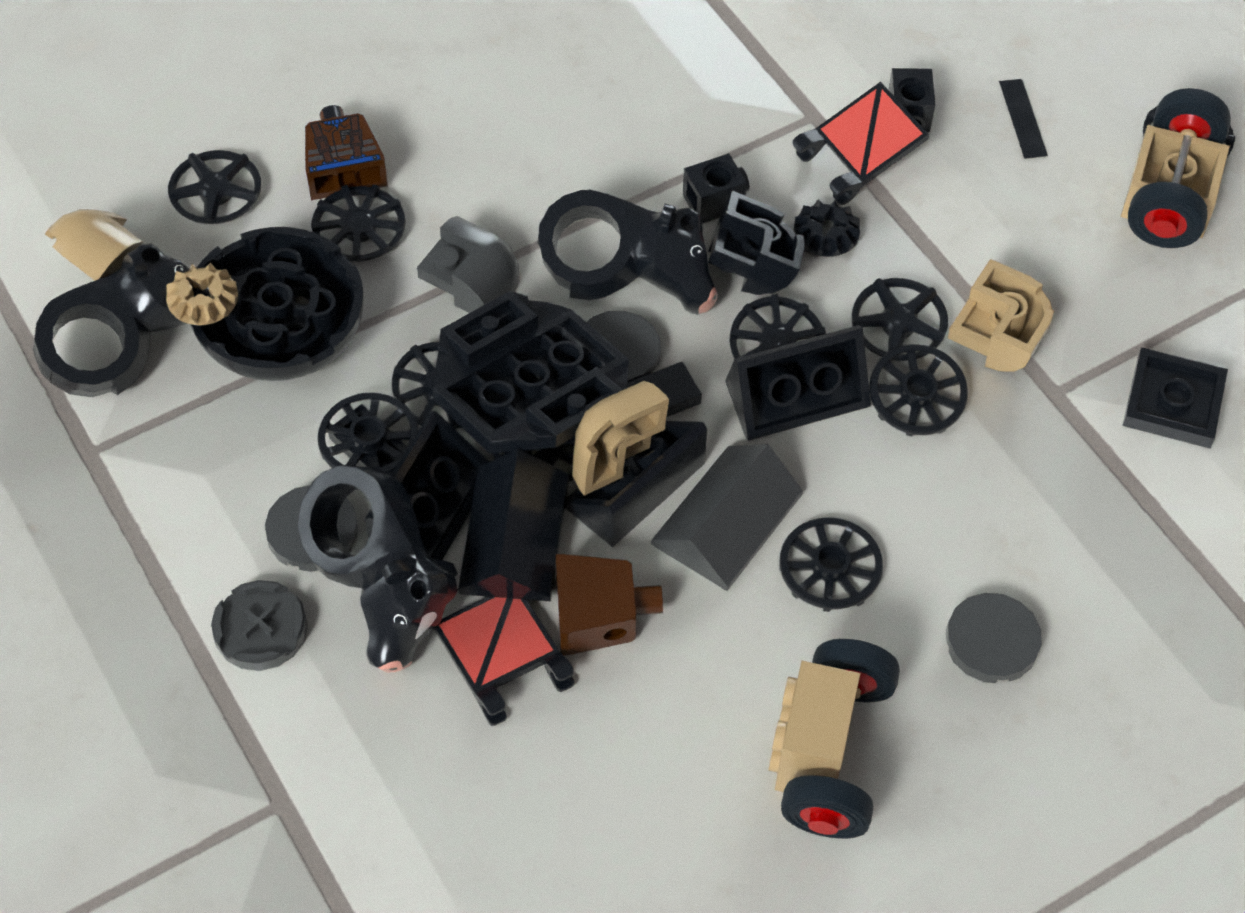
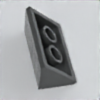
M769 444L728 446L653 537L651 545L728 591L800 499L803 490Z

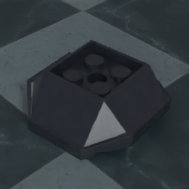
M509 291L441 329L433 383V400L490 454L502 452L507 454L520 449L533 456L543 449L556 448L574 437L588 409L597 402L627 389L629 359L572 309L550 302L528 300L526 295Z

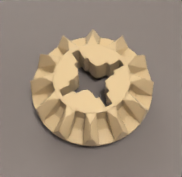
M211 262L206 268H197L192 263L189 271L184 273L176 271L174 281L166 284V301L170 312L177 319L187 324L208 325L218 322L231 313L238 299L236 281L231 279L227 269L217 270ZM193 287H197L200 290L208 287L210 297L203 294H198L194 297Z

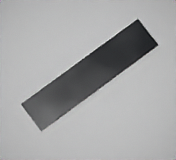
M1022 79L999 81L1024 159L1048 156Z

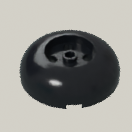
M291 227L255 229L240 234L241 240L229 244L223 249L217 246L200 262L197 268H206L211 262L217 270L227 269L231 279L236 281L238 299L229 315L218 322L208 325L190 324L196 339L209 356L234 373L266 381H283L306 376L322 369L335 360L348 347L358 330L364 305L363 286L359 271L341 253V248L319 234ZM193 287L194 297L199 293L197 287ZM298 296H303L310 301L309 304L300 305L295 302V299ZM292 329H298V330H300V331H297V332H289V330H292Z

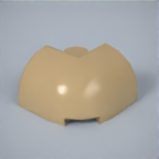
M79 209L63 215L45 233L51 239L56 238V242L52 247L95 281L117 272L122 267L126 254L136 250L143 243V241L123 227L127 221L126 218L113 212L92 209Z
M990 259L971 287L968 301L949 328L948 339L987 356L985 367L1002 372H1015L1024 368L1047 333L1055 310H1052L1050 300L1042 291L1043 284L1029 275Z
M642 381L597 402L585 412L575 432L572 476L583 495L623 478L625 459L650 448L651 437L665 430L669 398L653 383Z

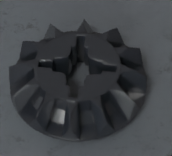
M818 199L811 207L803 205L800 214L795 217L794 232L795 234L804 235V249L810 253L825 257L839 256L847 253L857 244L860 237V218L852 215L851 206L841 208L836 200L831 204H823ZM830 220L833 222V226L824 236L822 226L825 224V221Z

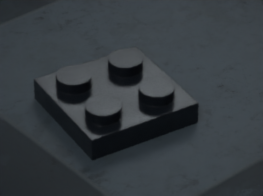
M1141 347L1136 361L1122 426L1211 448L1215 440L1228 369Z

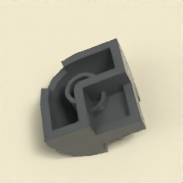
M459 216L448 219L440 227L441 239L417 266L418 278L454 295V305L468 313L509 291L515 292L519 284V263L511 246L498 235Z

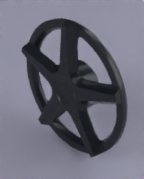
M224 150L207 151L199 154L191 153L188 159L181 163L173 172L168 184V195L172 206L185 218L202 224H220L237 219L253 207L261 192V177L256 166L244 153L240 155ZM225 159L233 162L223 170L214 172L204 161ZM192 167L199 178V182L177 188L181 176ZM243 167L251 173L254 179V191L232 183L233 177ZM200 196L204 202V217L189 213L180 205L178 200L186 197ZM231 197L248 201L238 211L226 216L217 217L219 205L226 203Z
M905 278L876 279L873 284L859 294L853 305L851 315L852 327L860 325L862 328L882 327L889 336L888 352L903 346L904 339L912 335L913 332L932 339L933 342L929 346L937 348L943 341L948 328L947 310L943 301L937 295L936 290L933 287L929 288L920 282ZM903 287L915 290L920 294L907 303H900L889 288ZM877 292L884 306V311L859 316L863 303L868 297ZM929 302H932L938 311L940 318L939 330L918 318V313ZM864 336V344L868 350L880 357L888 353L874 346ZM921 351L915 352L916 359L930 354ZM899 354L891 360L908 361L907 354Z

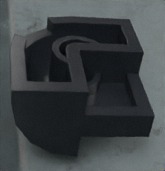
M732 190L708 249V252H711L708 263L719 267L726 273L744 277L742 292L755 295L773 294L788 287L800 271L805 247L804 235L795 234L782 221L785 214L781 211Z

